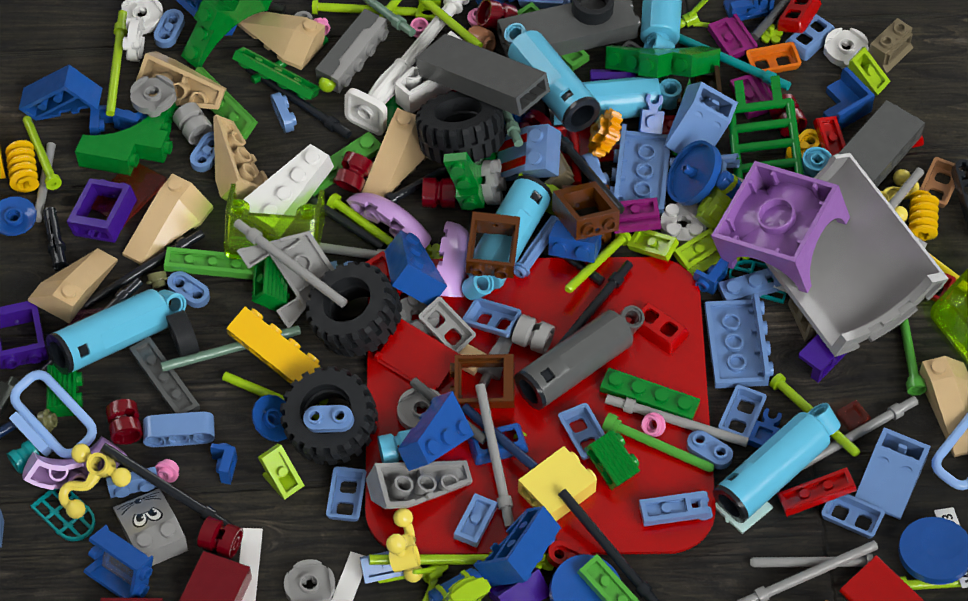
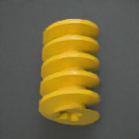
M19 140L9 144L5 154L10 187L22 193L36 190L39 187V181L37 180L38 173L36 159L34 158V145L27 140Z
M917 190L910 195L908 227L921 240H931L938 235L939 199L928 191Z

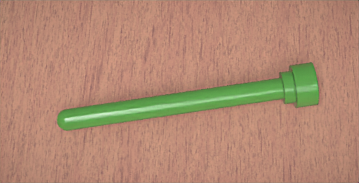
M906 319L900 324L909 372L906 387L909 395L916 396L925 393L927 387L925 379L918 372L909 321Z
M609 412L605 418L602 429L606 433L613 429L615 433H621L704 471L712 472L714 470L713 463L622 424V420L618 419L619 416Z

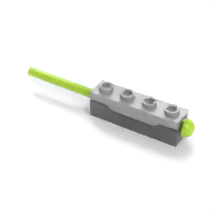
M390 0L386 8L393 12L402 0ZM364 9L315 68L316 81L323 92L335 91L340 93L344 87L350 84L354 74L363 68L366 59L375 53L379 43L385 41L389 30L387 29V19L384 16Z

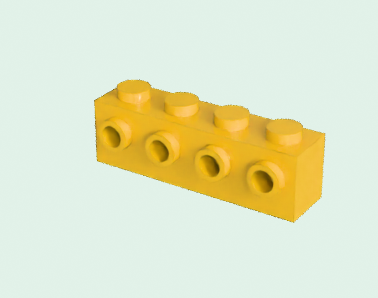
M244 307L226 328L228 335L290 384L295 379L298 382L303 379V373L308 371L309 374L315 372L314 368L320 367V361L314 355L303 353L300 350L301 346L295 340L284 338L281 335L282 331L273 323L270 325L262 320L264 317L254 308L250 311L247 307Z

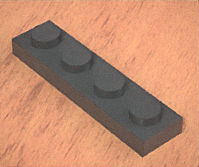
M150 336L129 348L130 354L173 414L198 412L200 410V405L174 369L162 372L160 362L167 360Z

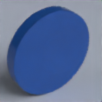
M698 140L690 143L680 151L674 159L667 176V192L672 200L683 206H692L702 201L711 192L719 178L722 166L721 154L717 147L707 141Z
M926 517L912 522L903 531L898 548L899 558L903 567L914 578L928 584L944 585L959 580L968 572V534L955 522L941 517Z
M583 554L573 556L565 560L555 570L549 585L550 601H602L577 573L594 555ZM602 559L620 579L617 571L607 561Z

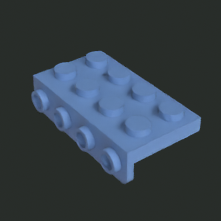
M622 124L621 136L619 141L616 142L620 147L614 151L613 163L618 164L617 168H612L611 181H615V186H610V191L618 201L657 197L659 213L663 214L670 149L664 147L668 135L626 131L627 124Z
M754 293L753 299L705 302L704 308L715 388H733L736 385L745 387L768 386L769 378L774 374L773 362L768 360L771 347L770 341L765 339L768 327L767 321L762 319V315L765 313L764 301H760L759 293Z

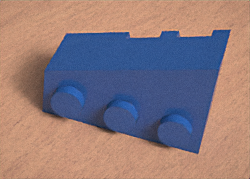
M67 65L24 87L19 110L35 121L60 117L61 113L71 111L72 114H77L80 109L90 108L91 111L98 110L103 88L71 65Z
M400 230L384 251L391 285L428 306L443 293L447 284L419 238L413 233L407 234Z
M453 391L434 397L430 401L431 405L426 412L421 414L418 424L410 430L398 447V451L408 471L430 464L474 435Z
M544 506L528 508L506 530L508 536L499 545L494 543L490 547L492 553L484 561L478 560L474 567L484 579L488 580L491 587L524 583L531 577V572L537 563L543 559V554L549 545L555 541V536L561 527Z

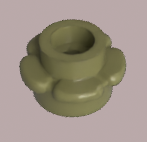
M166 271L148 274V282L146 283L147 285H152L153 289L166 286L168 279Z
M45 409L37 414V419L49 432L57 426V415L50 412L49 409Z

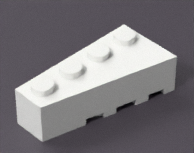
M452 31L448 33L450 36L461 39ZM412 66L395 82L396 103L410 113L419 110L429 99H434L437 95H444L453 90L419 76L417 66Z
M310 144L238 203L237 206L245 218L272 235L281 237L334 168V165L328 154Z

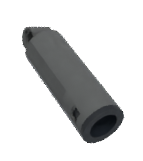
M634 305L625 307L620 314L613 310H607L517 372L514 379L522 397L534 409L541 410L632 346L634 341L633 334L640 328L645 319L643 311ZM626 317L633 319L634 324L628 323Z

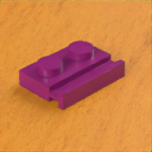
M733 14L731 18L726 17L708 24L709 33L723 53L739 58L746 55L747 50L758 48V44L737 14Z
M748 74L730 80L729 86L734 96V81L743 80L746 103L773 100L772 92L768 85L763 83L762 79ZM768 110L745 112L744 114L747 119L766 114Z
M657 197L619 201L625 210L620 214L619 230L614 231V234L661 229Z

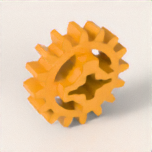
M611 108L609 110L606 109L604 114H601L596 123L591 126L588 152L592 153V155H596L598 158L605 157L606 152L609 153L615 143L619 141L621 136L620 129L622 128L620 124L623 121L620 112Z

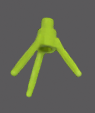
M701 0L690 12L682 15L680 29L685 26L687 28L690 26L708 28L710 23L700 22L697 12L709 0Z
M430 565L427 568H419L412 571L413 574H423V580L429 585L423 601H429L428 592L434 589L438 578L443 575V572L448 570V565ZM404 576L380 580L378 583L392 582L405 578Z

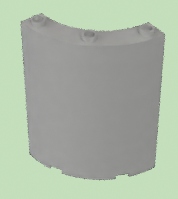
M851 153L833 155L829 158L826 166L814 177L839 185L850 219L846 225L838 223L834 219L821 233L811 260L810 280L812 286L808 293L799 291L796 284L787 275L765 262L835 357L854 351L860 347L858 343L867 339L872 342L900 325L918 311L916 305L925 297L927 300H930L949 279Z

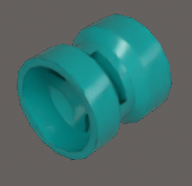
M29 440L23 442L20 449H13L7 453L9 461L19 474L23 473L32 452L40 455Z

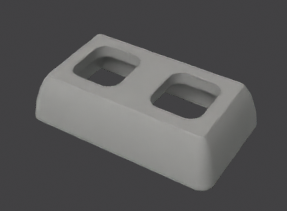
M437 297L419 314L418 318L421 323L441 343L457 353L476 336V333L442 297ZM435 311L445 320L438 328H434L428 321V317ZM450 329H455L461 336V340L456 345H451L444 337Z

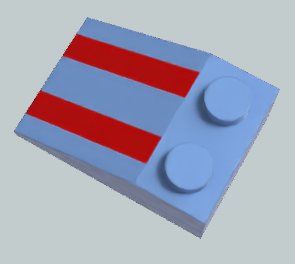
M549 124L526 126L521 128L520 132L523 140L521 147H515L512 138L506 134L505 141L498 150L497 157L501 161V177H505L506 181H515L519 174L534 178L559 176L561 131Z

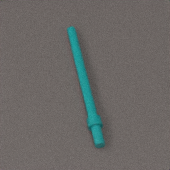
M680 34L678 43L687 47L707 46ZM720 51L721 62L762 79L763 83L771 86L770 76H777L775 72L770 70L764 71ZM780 78L781 88L789 90L791 82Z

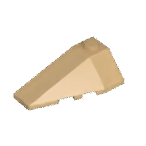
M263 11L238 23V26L253 39H259L263 42L264 48L268 51H274L280 61L299 70H302L324 46L325 25L307 17Z
M157 51L145 53L136 81L144 76L156 78V75H163L173 82L177 96L175 101L177 106L194 102L200 108L217 110L220 108L226 91L225 87ZM157 93L149 94L151 97L157 95Z
M399 108L396 109L362 193H373L382 197L388 192L393 193L401 185V182L409 174H412L423 160L425 161L428 158L422 153L419 145L415 114Z
M216 114L213 117L215 181L220 197L225 201L238 204L263 184L268 177L264 171L259 172L255 165L257 159L254 154H250L244 147L246 141L234 121Z
M171 174L156 194L124 249L123 256L140 265L144 264L163 252L168 244L182 238L183 234L191 228L196 229L213 210V205L191 182Z
M97 248L41 282L28 298V301L70 324L115 266L118 259Z
M942 356L922 361L919 375L925 379L927 387L926 396L947 439L968 412V371L963 362ZM968 429L951 449L954 458L968 454Z

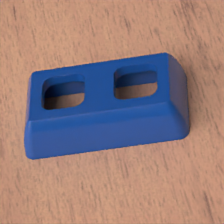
M519 423L497 427L500 432L515 430L518 441L513 443L525 453H528V446ZM474 437L467 439L475 465L490 463L489 449H481L479 442ZM497 442L501 460L514 457Z

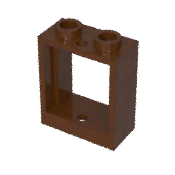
M596 181L553 191L552 211L575 240L619 230L620 210ZM593 206L600 211L585 216H579L576 213V210Z
M482 212L472 213L465 273H471L475 276H495L500 279L513 278L520 217ZM477 233L512 236L509 262L473 259Z
M513 354L455 355V363H450V378H454V386H450V391L454 392L461 408L468 403L472 408L480 409L478 398H462V368L504 367V398H488L490 408H515Z

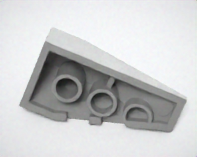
M467 460L433 461L428 465L408 471L404 462L375 463L366 478L371 501L384 509L410 508L468 486L473 482Z

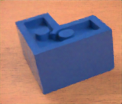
M724 0L723 5L728 18L733 17V14H737L740 20L743 21L767 16L773 10L775 0Z
M848 67L842 69L841 79L826 87V93L836 105L824 111L822 117L836 116L840 129L845 128L872 111L875 95Z

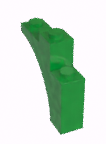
M202 0L194 16L197 23L181 56L195 68L202 67L216 44L234 26L256 13L267 11L272 0Z
M610 45L606 46L605 68L638 73L640 76L653 78L668 75L695 77L713 72L714 65H719L720 70L721 48L697 46L657 49Z
M176 102L158 117L148 116L138 124L125 130L105 135L83 134L75 150L78 165L80 167L131 176L134 167L138 166L139 159L164 163L167 155L171 154L173 142L170 141L169 135L173 115L179 108Z
M467 152L444 154L443 162L456 187L455 197L462 210L484 208L485 200L481 184H485V176L481 177V167L484 160L496 159V153H492L490 157L482 158L475 163Z

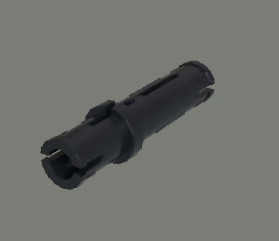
M47 207L42 211L49 243L47 250L52 257L54 270L61 271L68 266L65 256L66 244L62 241L57 210L54 207Z

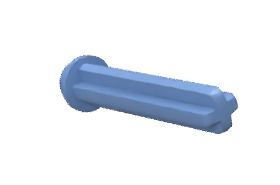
M550 216L520 260L516 262L514 274L517 277L524 278L530 274L531 267L549 243V235L556 220H559L558 217Z

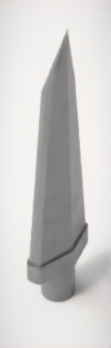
M513 332L509 338L500 336L489 354H509L512 346ZM504 367L478 368L477 372L483 375L479 384L484 383L487 388L491 379L500 380Z

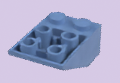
M703 82L689 84L664 147L679 154L687 145L698 140L707 141L715 146L730 124L738 102Z
M884 427L855 497L883 509L885 514L900 520L927 460L931 446Z

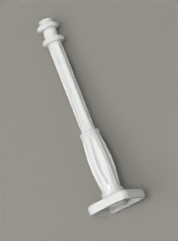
M444 0L442 10L452 17L454 14L461 13L463 10L462 5H467L470 0ZM435 16L401 58H397L377 79L368 94L356 88L349 89L345 94V117L351 123L379 136L382 135L387 128V107L385 104L395 95V82L416 62L415 57L430 45L446 24Z

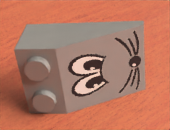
M160 489L113 507L128 543L148 557L152 555V566L188 551L185 535Z

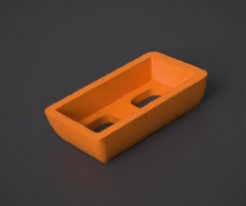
M794 42L746 51L749 64L756 67L755 62H767L769 68L762 69L764 71L770 70L775 73L796 70L802 63ZM788 57L790 64L779 66L776 58Z

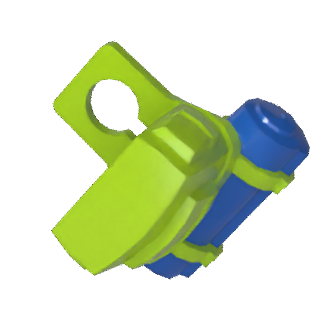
M727 170L723 171L719 175L716 186L711 190L710 195L706 196L698 206L695 217L707 228L715 230L742 184L738 177Z
M469 568L466 571L464 569L459 575L447 582L434 586V589L428 592L429 601H481L490 592L491 586L488 580L484 579L476 569Z

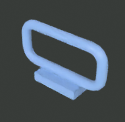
M42 370L32 371L24 376L11 390L10 401L17 412L13 413L9 419L45 457H48L54 451L61 458L70 459L72 458V448L66 449L21 402L20 394L35 380H42L87 428L86 436L77 444L83 443L88 447L92 444L97 434L96 424L49 373Z
M968 412L932 458L934 473L949 486L957 490L968 489V477L966 480H958L942 467L941 462L968 429Z

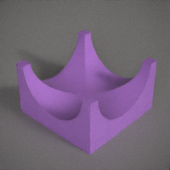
M755 161L711 237L721 259L729 262L728 268L734 269L738 257L758 259L774 266L787 275L796 284L799 291L808 293L812 286L810 280L811 260L821 233L834 219L838 223L846 225L850 215L839 185Z

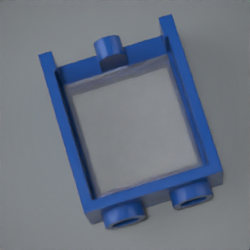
M105 525L89 538V542L95 546L91 548L88 556L95 561L84 569V573L120 598H144L149 591L148 584L153 571V556L148 557L133 545L109 531L108 526Z

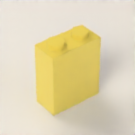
M563 446L518 479V492L533 508L544 506L555 521L571 511L558 494L566 488L577 503L580 504L596 492L597 478L591 469H586L580 463L578 456L574 452H569Z

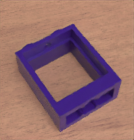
M90 178L67 220L73 235L115 243L137 201L131 185ZM98 196L117 199L107 220L88 217Z
M29 301L0 307V329L34 322L38 343L3 350L0 338V369H13L20 365L36 364L43 360H48L38 306Z

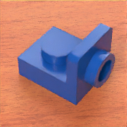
M99 105L98 110H90V135H101V132H105V123H114L113 117L106 115V105Z
M115 108V115L112 116L114 128L118 130L130 128L147 118L148 114L133 113L130 110Z
M720 258L716 265H711L707 274L696 269L693 280L696 281L695 285L699 286L700 291L714 295L718 289V282H722L727 276L729 262Z
M212 443L210 447L212 459L218 460L216 473H219L221 483L231 485L238 460L236 448L227 443Z

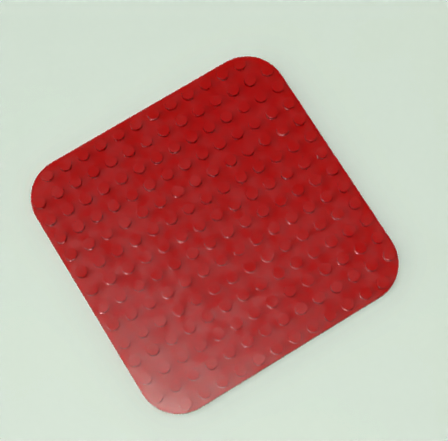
M609 257L595 270L605 278L601 285L587 278L572 293H567L565 286L580 271L563 258H538L531 267L528 276L519 278L514 274L513 278L506 279L501 288L493 290L482 298L520 309L522 314L536 318L537 323L544 321L554 325V336L547 352L556 346L608 283V278L611 274L617 272L626 260L630 261L633 267L624 277L625 281L619 288L614 289L586 324L607 310H613L620 314L629 305L642 309L646 303H651L685 326L689 336L672 354H669L638 332H635L633 334L634 341L632 346L541 410L534 409L520 394L514 379L515 408H490L493 425L497 428L519 423L522 431L527 434V436H524L529 450L526 454L538 464L564 446L569 452L572 451L578 456L580 463L586 469L589 468L594 472L597 478L596 492L579 505L620 554H674L695 547L708 535L715 520L716 504L713 495V471H704L621 434L626 444L624 447L628 453L634 454L638 459L640 472L611 490L590 458L586 460L581 459L561 424L558 414L580 404L587 403L601 428L610 412L619 416L618 419L622 420V424L644 433L641 426L644 415L634 412L629 414L623 412L622 408L605 403L607 394L600 392V386L608 368H612L699 398L700 404L693 421L710 426L699 286L695 285L696 281L693 280L692 274L687 269L671 260L665 261L654 257ZM431 259L436 268L439 261H443V259ZM402 293L401 295H399L400 300L405 297H408L409 295H407L406 293ZM439 296L461 318H463L474 301L467 299L465 296ZM648 310L644 314V321L652 324L659 316ZM418 314L412 315V319H411V320H412V321H414L415 319H418V320H419V318H418L419 315H418ZM482 314L477 322L487 325L492 316ZM441 315L439 320V326H441L445 321ZM626 317L628 323H630L631 318ZM502 320L497 328L505 330L512 321ZM667 323L660 331L666 336L671 337L678 329ZM470 327L476 333V336L468 344L489 354L500 336ZM450 329L444 336L451 345H456L461 340V336L455 329ZM512 343L509 354L514 355V377L517 372L542 356V354L532 351L529 345L524 348ZM380 344L374 352L368 351L367 388L377 406L375 409L378 412V421L375 422L377 426L376 433L374 435L370 434L372 441L369 446H366V478L375 463H382L377 436L389 433L396 436L399 431L406 430L398 421L397 406L400 396L413 388L410 385V381L374 360L375 354L381 351L384 346L383 344ZM504 368L500 380L491 379L486 388L488 398H504ZM462 370V398H478L475 385L479 384L483 376L482 374L476 372L473 376ZM450 372L437 391L441 395L450 392V386H454V378H450ZM417 407L418 414H422L427 410L426 407L423 409ZM475 409L479 414H481L480 409ZM464 414L467 420H469V421H470L473 425H475L479 430L484 431V430H483L481 427H479L474 421H472L466 414ZM582 419L569 424L575 433L587 429ZM654 420V421H653V427L656 429V428H657V423H656V421ZM665 422L666 428L663 434L654 438L689 453L687 450V439L694 431ZM515 430L502 432L512 442L518 441V438L513 439L516 434ZM588 439L584 442H581L580 445L584 450L585 447H587L595 440ZM467 440L434 461L467 460L473 480L472 484L407 508L413 515L412 525L416 538L415 544L419 554H489V552H492L490 547L494 543L499 545L508 536L506 533L508 528H505L502 511L497 507L477 548L454 539V532L474 493L496 502L497 498H499L492 463L475 465ZM696 440L698 443H703L702 440ZM487 441L483 445L479 442L481 449H488ZM510 457L502 459L501 462L508 495L512 497L513 507L511 509L515 522L526 509L533 508L518 492V479L531 470L517 458ZM366 482L365 514L367 525L374 538L387 548L386 541L389 536L405 534L403 527L397 526L393 520V515L399 508L384 509L371 501ZM698 491L708 492L709 502L707 503L708 507L712 509V518L708 520L694 519L643 526L639 500ZM695 503L691 504L692 508L698 507V505ZM569 511L556 521L561 528L555 536V541H565L591 555L607 554L572 511Z

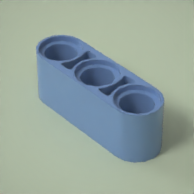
M210 412L150 415L143 419V443L148 447L207 444L215 439L214 415Z

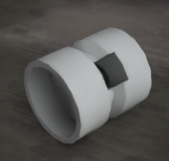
M186 103L179 107L173 115L174 123L182 130L183 135L191 145H197L206 133L214 132L213 125L197 103Z
M522 314L514 328L512 343L524 348L529 345L532 351L543 355L547 352L552 342L555 326L544 321L537 323L536 318Z

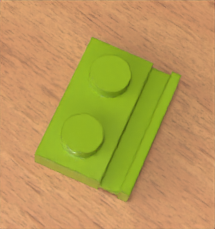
M712 228L707 229L678 247L673 253L680 265L687 269L692 276H694L696 269L705 273L711 265H716L721 258L711 237L714 232Z

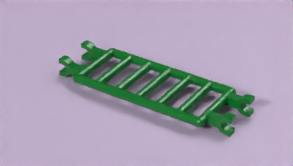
M779 75L770 76L773 100L746 103L743 80L734 81L735 96L738 104L728 125L731 154L738 153L739 158L737 159H740L739 168H733V173L736 177L744 179L743 173L749 172L753 163L742 164L740 153L791 147L792 158L762 161L761 163L778 168L794 167L795 173L804 175L795 104L792 98L782 99ZM786 108L787 118L743 124H737L736 122L737 113ZM786 127L789 129L790 138L739 144L738 133Z

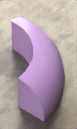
M367 192L356 193L346 200L353 210L367 220L376 224L381 221L389 226V232L394 237L402 230L407 234L413 233L416 235L424 248L429 245L431 236L427 230L409 212L395 202Z
M447 221L444 226L445 236L441 239L439 256H443V261H439L437 265V270L447 284V287L440 296L464 297L462 283L467 276L465 265L469 233L460 224Z
M102 436L90 448L91 454L102 453L100 450L107 443L127 456L124 451ZM32 452L24 467L22 476L23 480L35 486L54 490L60 489L68 481H86L90 472L87 470L86 462L77 463L73 458L52 459ZM104 459L98 463V471L104 468ZM115 461L117 468L120 465V463Z

